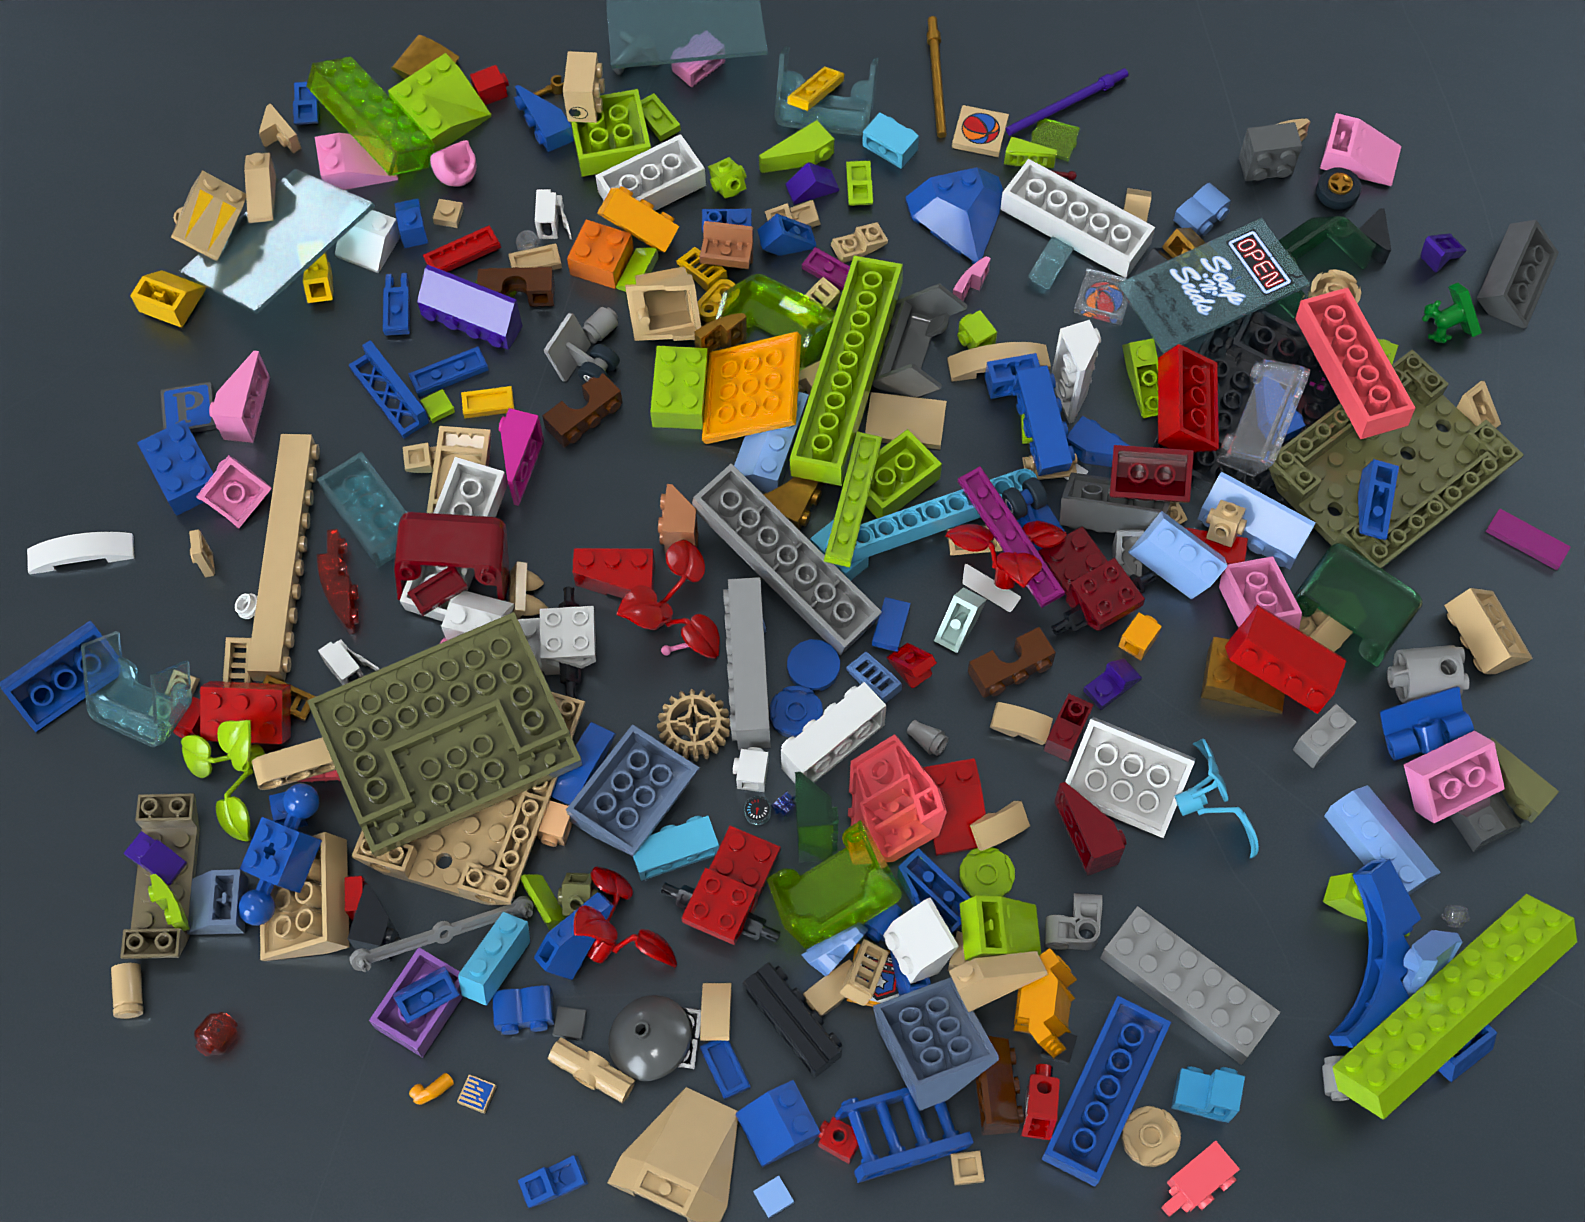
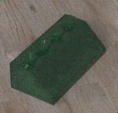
M795 772L799 863L832 861V851H838V807H832L831 797L802 772Z

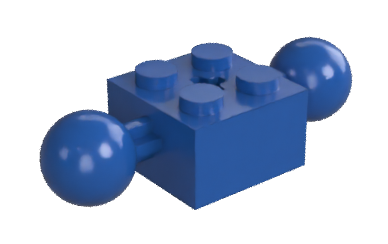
M295 784L285 792L283 807L287 816L283 824L261 817L241 864L240 870L260 878L256 889L246 892L238 904V912L241 919L249 925H262L272 918L275 912V902L270 894L274 885L294 892H301L322 840L298 830L302 819H307L314 815L320 803L317 791L308 784Z

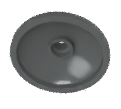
M649 995L632 1001L617 1015L610 1029L608 1047L613 1063L622 1073L635 1080L651 1081L668 1075L680 1065L689 1050L692 1037L690 1020L684 1009L677 1002L665 996ZM646 1027L645 1033L639 1035L640 1030Z

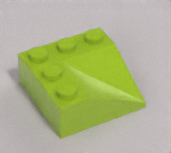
M447 53L388 90L391 107L432 153L444 149L491 118V113L464 73Z
M638 89L600 95L603 107L602 113H598L597 123L571 122L582 177L604 172L651 149Z

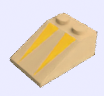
M202 170L189 192L171 238L217 261L246 200V193Z

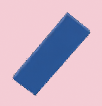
M478 346L411 372L408 375L418 398L486 372L489 369Z

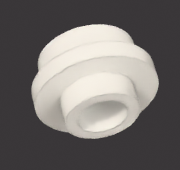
M245 593L238 597L235 603V611L241 618L250 619L255 616L257 595Z

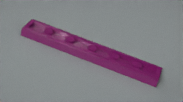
M981 466L958 478L959 485L1002 550L1010 553L1017 552L1018 554L1028 553L1037 557L1042 562L1040 573L1026 585L1040 607L1043 608L1064 596V590Z

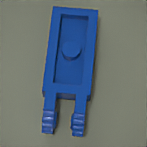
M401 273V287H393V275L386 274L385 288H383L384 335L410 334L408 274Z

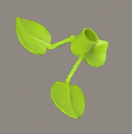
M229 720L219 725L218 741L222 750L228 753L226 756L210 757L211 747L209 743L198 735L183 737L181 740L183 757L187 767L195 776L205 778L212 772L211 763L227 760L232 761V765L237 771L244 772L224 794L225 800L222 799L216 802V815L219 824L230 836L241 841L252 840L250 837V818L247 807L239 798L231 797V794L249 775L253 774L252 760L265 755L260 745H251V720Z

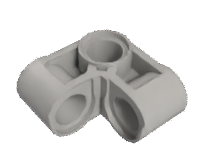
M1073 893V917L1064 915L1047 916L1045 921V947L1056 950L1093 949L1097 945L1100 935L1102 895ZM1083 929H1088L1094 934V937L1084 939L1080 936L1079 932Z

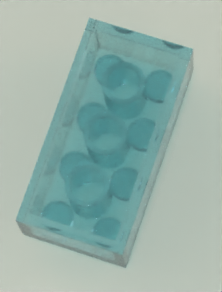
M361 451L317 480L326 498L379 568L395 558L398 525L401 516L407 512Z

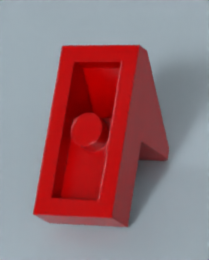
M906 643L898 649V652H893L887 657L890 664L911 688H915L932 675L930 668L937 664L932 654L910 643Z

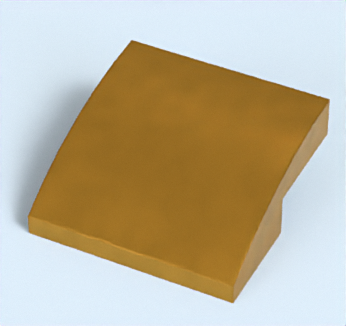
M418 35L393 65L392 70L406 79L445 53L455 63L458 62L459 56L441 44L425 36Z
M744 313L732 314L718 318L700 327L694 332L695 348H707L709 356V352L716 351L720 347L725 349L738 346L746 340L747 316Z

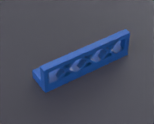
M370 340L363 344L365 355L350 363L349 368L404 439L429 423L426 411L373 342ZM370 362L373 366L372 374L361 373L358 368ZM374 382H385L387 384L385 392L375 391L373 389ZM388 398L399 399V409L387 408ZM402 416L413 417L416 421L406 428H403L400 424Z

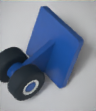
M1031 477L1022 483L1023 491L1021 492L1015 487L1003 491V501L1022 528L1028 522L1043 521L1065 531L1059 525V521L1047 505V493L1037 478ZM1032 542L1037 551L1042 549L1041 547L1035 545L1034 542Z

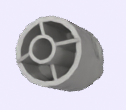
M1448 645L1397 650L1394 654L1393 666L1388 667L1387 670L1388 684L1391 688H1395L1397 696L1402 703L1455 686L1460 687V695H1462L1463 690L1469 689V677L1467 673H1464L1463 668L1465 661L1464 649Z

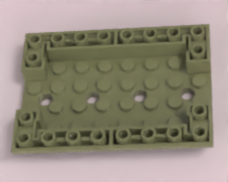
M1413 349L1392 364L1415 406V411L1408 426L1360 440L1340 403L1266 459L1277 491L1301 515L1314 521V528L1351 565L1375 572L1381 570L1524 456L1487 419L1476 427L1443 395L1449 383ZM1442 424L1446 426L1448 432L1439 431L1436 425ZM1406 451L1410 453L1413 459H1404L1400 452ZM1373 459L1399 466L1386 540L1359 533L1358 491L1361 473ZM1327 508H1337L1340 512V515H1331L1328 512Z

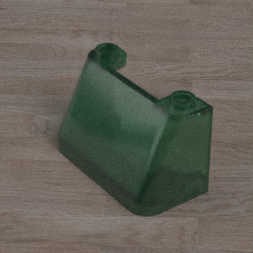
M1339 543L1333 544L1325 552L1293 595L1302 611V616L1309 617L1318 608L1363 638L1359 645V652L1363 658L1376 667L1381 664L1405 633L1423 604L1421 596L1415 590L1349 547Z

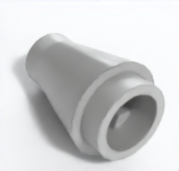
M917 720L912 721L907 729V734L930 755H940L947 746L949 738L945 736V732L922 724Z

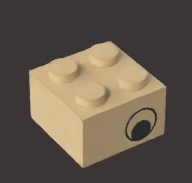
M568 51L563 95L569 122L597 123L598 113H602L603 102L602 98H600V93L605 91V80L602 78L603 65L598 63L597 53Z

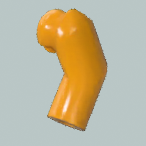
M444 1073L426 1088L422 1084H416L410 1090L409 1095L414 1099V1103L423 1105L439 1097L454 1082L449 1074Z

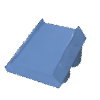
M859 922L806 949L807 952L801 955L812 967L824 976H827L869 929Z
M1431 930L1412 944V947L1404 957V967L1408 971L1402 982L1409 997L1416 993L1454 958L1463 943L1458 933Z

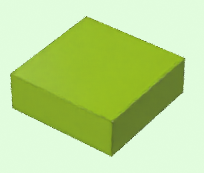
M443 389L420 400L432 423L455 413L454 407Z

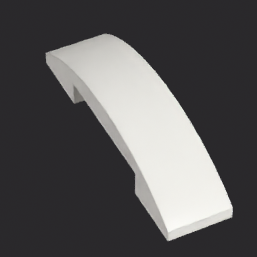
M91 532L44 541L27 549L28 573L36 574L56 571V565L106 558L108 563L135 559L134 536L132 533Z

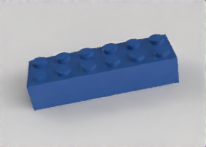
M1117 996L1041 1160L1096 1187L1171 1024L1170 1021Z

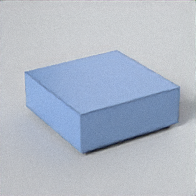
M779 1176L753 1191L768 1219L794 1204L791 1195Z

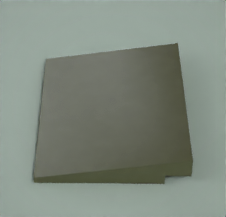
M515 612L307 700L358 823L375 858L583 766L570 732Z

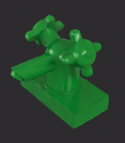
M1458 282L1449 286L1453 305L1442 311L1438 309L1441 304L1440 300L1425 306L1422 320L1427 322L1431 317L1434 319L1437 329L1433 334H1428V338L1435 342L1446 343L1447 340H1451L1452 335H1446L1447 329L1457 324H1460L1462 330L1471 337L1482 333L1469 291Z

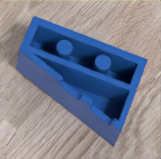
M917 848L898 866L897 878L913 907L925 899L931 898L955 938L957 931H962L959 903L970 899V897Z

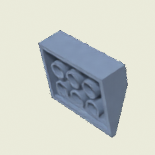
M632 724L567 807L566 812L570 816L569 821L592 837L634 856L700 768Z
M952 977L873 1006L878 1031L919 1111L947 1101L999 1060L996 1050L973 1011L968 1012Z

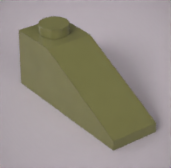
M1491 738L1490 740L1495 743L1505 789L1502 790V793L1515 814L1532 823L1559 791L1495 739Z

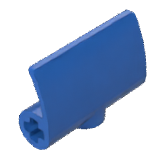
M1458 686L1380 711L1386 745L1393 760L1405 758L1419 752L1427 754L1446 743H1450L1474 731L1469 715L1463 711L1460 687Z

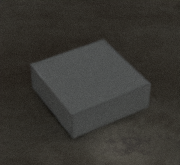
M558 1006L553 1036L582 1041L587 1011Z

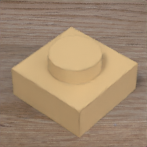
M439 199L433 216L434 224L458 228L464 209L463 203Z

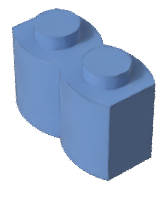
M1207 183L1176 210L1173 221L1182 228H1192L1199 236L1201 234L1205 236L1212 229L1213 223L1217 220L1222 221L1229 214L1230 209L1228 208L1231 200L1211 183Z

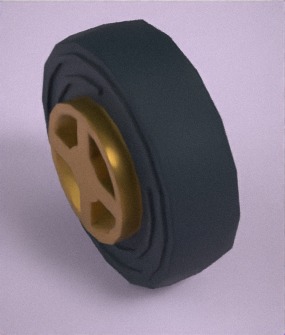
M1331 168L1320 176L1316 186L1317 196L1327 207L1333 209L1349 208L1359 198L1361 181L1356 174L1348 169Z

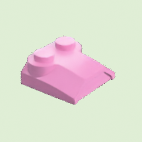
M228 455L226 459L218 464L217 470L196 497L226 517L237 528H240L272 488L258 475Z

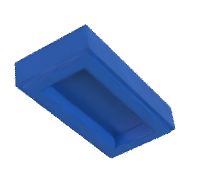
M885 597L881 609L882 613L872 640V646L898 652L911 603Z
M712 1040L700 1046V1050L724 1101L751 1088L729 1040Z

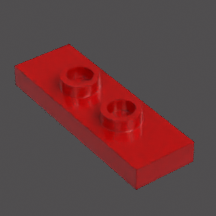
M488 225L424 254L423 257L426 264L449 272L500 249L501 245L492 228Z

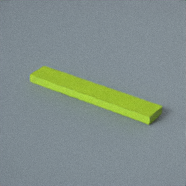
M858 431L856 433L824 562L845 567L851 566L882 442V437Z

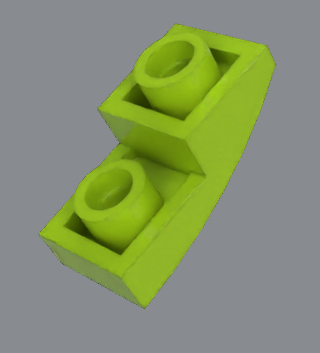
M150 875L152 883L151 886H148L150 899L164 910L168 925H173L174 928H181L183 931L190 930L185 912L175 894L158 875Z

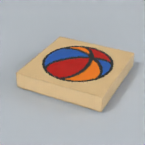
M962 105L952 148L999 157L1009 114Z

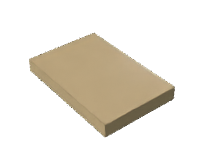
M871 392L865 433L882 437L881 443H889L908 429L926 448L940 450L946 401Z

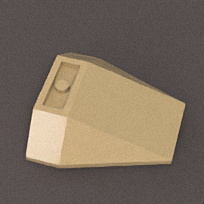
M686 1087L620 1156L608 1184L630 1195L635 1196L637 1194L680 1214L686 1217L688 1222H721L728 1207L738 1119L735 1114L738 1111Z

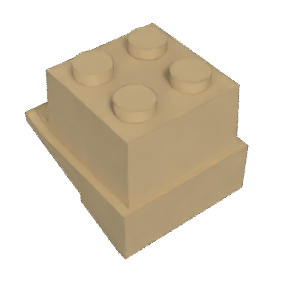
M685 267L636 275V284L625 285L635 341L673 339L674 341L695 340L694 332L701 327L695 284L692 275L687 274Z

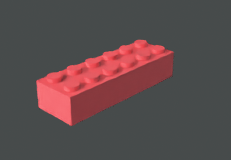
M1349 288L1301 300L1295 320L1360 440L1408 426L1415 411V406Z

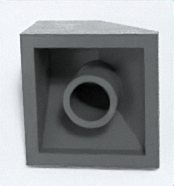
M1499 793L1450 815V818L1473 852L1521 827Z

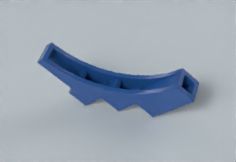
M1390 859L1371 860L1352 875L1361 894L1367 917L1369 937L1368 961L1363 984L1353 1007L1343 1022L1329 1035L1334 1046L1355 1047L1363 1040V1037L1372 1032L1410 998L1401 982L1408 971L1404 967V957L1410 949L1404 935L1413 930V925L1421 920V917Z

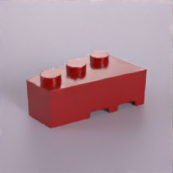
M574 548L573 576L575 585L600 594L614 595L622 599L631 589L639 585L647 586L654 591L653 549Z

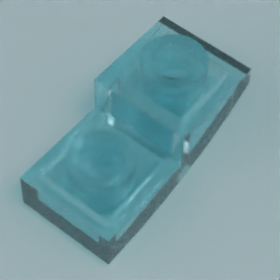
M1052 236L1028 278L1049 290L1074 248Z

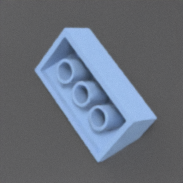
M798 392L796 425L744 437L734 466L758 490L768 493L782 485L809 394Z
M1221 472L1201 508L1198 520L1202 521L1209 528L1210 524L1206 523L1211 508H1217L1220 500L1246 508L1243 519L1247 520V524L1243 534H1238L1237 536L1248 538L1247 547L1252 552L1266 557L1273 556L1278 566L1286 567L1290 570L1305 547L1315 522Z
M1368 785L1351 791L1332 804L1324 816L1364 865L1371 860L1390 859L1409 895L1441 873Z

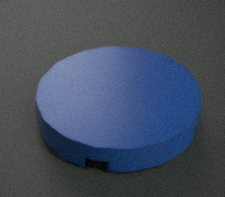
M810 639L800 642L791 650L788 656V675L796 686L809 688L812 691L825 690L834 684L839 676L840 659L838 653L830 644L822 640Z
M788 686L772 698L769 707L770 721L774 729L782 736L788 738L794 736L796 738L803 732L804 726L813 719L817 721L823 716L822 703L809 688Z

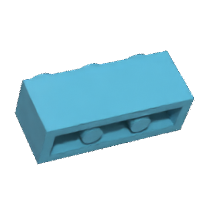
M694 816L684 824L678 826L668 825L661 828L660 832L650 835L633 856L640 880L643 881L714 857L719 849V844L709 816Z
M502 912L458 974L462 996L487 1006L530 944L528 921Z

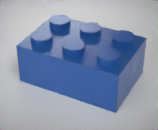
M185 420L137 442L176 516L204 503L196 496L211 478L213 472Z

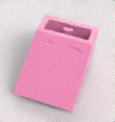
M1336 113L1329 131L1320 169L1345 168L1352 171L1360 179L1392 186L1401 146L1361 119Z

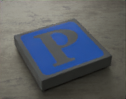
M211 381L160 390L163 430L182 420L186 421L191 433L217 429L209 413L210 404L214 402Z

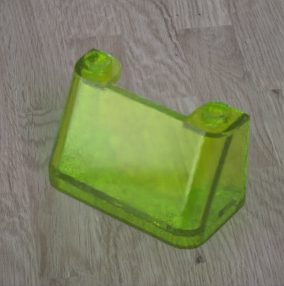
M861 820L844 831L842 840L846 848L806 873L800 875L794 869L788 868L781 869L767 878L784 928L805 949H809L859 922L861 924L865 923L896 904L902 896L894 875L868 828Z

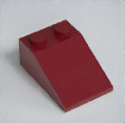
M1060 783L1054 803L1087 876L1118 865L1127 844L1122 830H1117L1110 818L1068 783Z

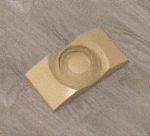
M439 426L427 513L434 512L455 457L489 467L491 430Z

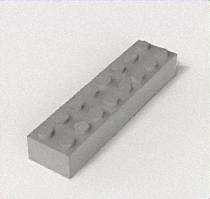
M733 464L727 466L693 497L692 505L695 507L697 514L840 656L880 617L882 611L834 564L824 562L825 555Z

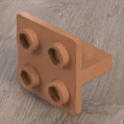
M705 221L703 225L704 239L700 252V263L749 269V265L753 263V227Z

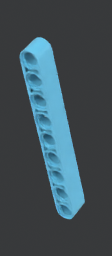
M1024 468L990 479V481L1002 498L1000 493H1003V491L1015 487L1021 492L1023 491L1022 483L1031 477L1037 478V476L1030 469ZM963 489L863 523L860 526L851 563L981 517Z

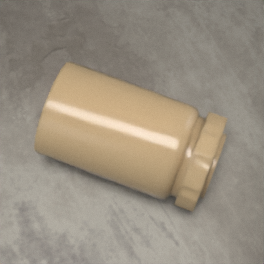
M123 963L111 967L113 1016L115 1018L129 1019L142 1015L141 965L137 963Z

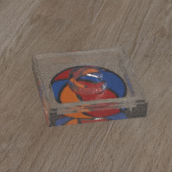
M1087 268L1073 313L1122 325L1135 280Z

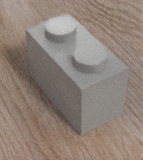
M1335 704L1299 738L1293 751L1309 766L1314 768L1350 734L1357 722Z

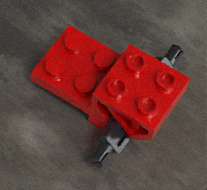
M729 826L710 868L704 869L695 889L687 885H683L679 889L665 882L660 893L676 899L675 905L685 909L681 918L682 923L735 945L742 934L755 940L763 936L777 943L781 931L766 926V919L753 913L757 907L758 898L781 851V847Z

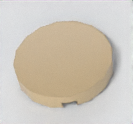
M1145 1106L1136 1109L1129 1115L1121 1132V1141L1125 1152L1133 1161L1143 1166L1156 1167L1166 1164L1176 1155L1180 1146L1181 1132L1177 1121L1169 1112L1154 1108L1153 1106Z

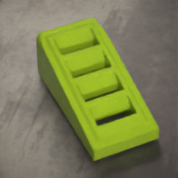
M1011 137L1005 152L1004 164L1023 166L1030 159L1045 168H1054L1057 150Z

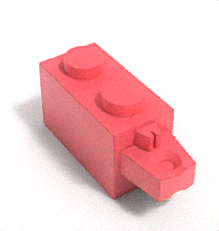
M1217 1141L1213 1142L1167 1182L1171 1187L1168 1192L1173 1197L1161 1208L1168 1217L1181 1207L1186 1213L1189 1210L1192 1211L1197 1206L1203 1210L1215 1199L1211 1195L1219 1187L1224 1192L1237 1181L1234 1175L1240 1169Z

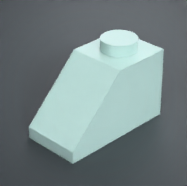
M963 587L954 595L934 641L958 653L976 624L987 599Z

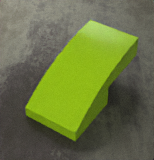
M870 161L846 162L849 206L873 205Z

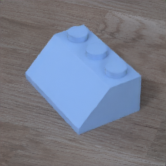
M1163 511L1159 513L1128 551L1129 554L1190 599L1211 587L1228 566L1225 557Z

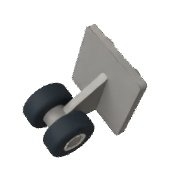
M572 313L567 314L544 349V353L558 376L565 382L568 381L577 365L581 366L578 370V376L586 383L592 377L599 378L602 373L608 377L606 371H614L620 363L619 356L605 345L597 344L592 348L589 355L586 354L591 343Z

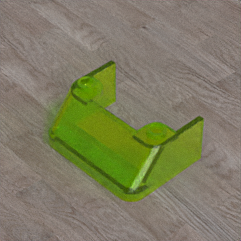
M753 274L724 291L715 320L732 314L744 313L747 316V328L755 325L775 336L798 332L801 335L799 371H801L816 360L827 342L836 312L762 274Z

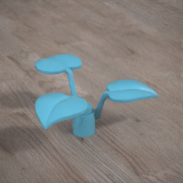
M1204 738L1194 742L1193 745L1208 760V775L1210 776L1187 791L1174 795L1182 816L1197 811L1198 815L1204 813H1235L1245 828L1251 846L1250 858H1253L1259 851V843L1256 832L1245 812L1240 807L1204 808L1203 806L1208 804L1205 793L1218 787L1224 802L1228 801V793L1225 782L1219 774V769L1210 746ZM1215 779L1211 785L1202 789L1203 786Z

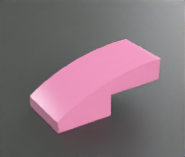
M984 257L973 264L961 276L953 289V294L964 301L970 288L980 291L989 273L991 258Z

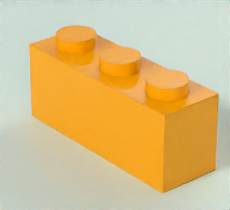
M623 186L611 188L597 214L624 231L632 233V236L650 247L657 248L658 252H666L680 227L673 223L675 219L667 213H657L653 210L654 205L644 199H641V201L636 200L632 197L634 193Z

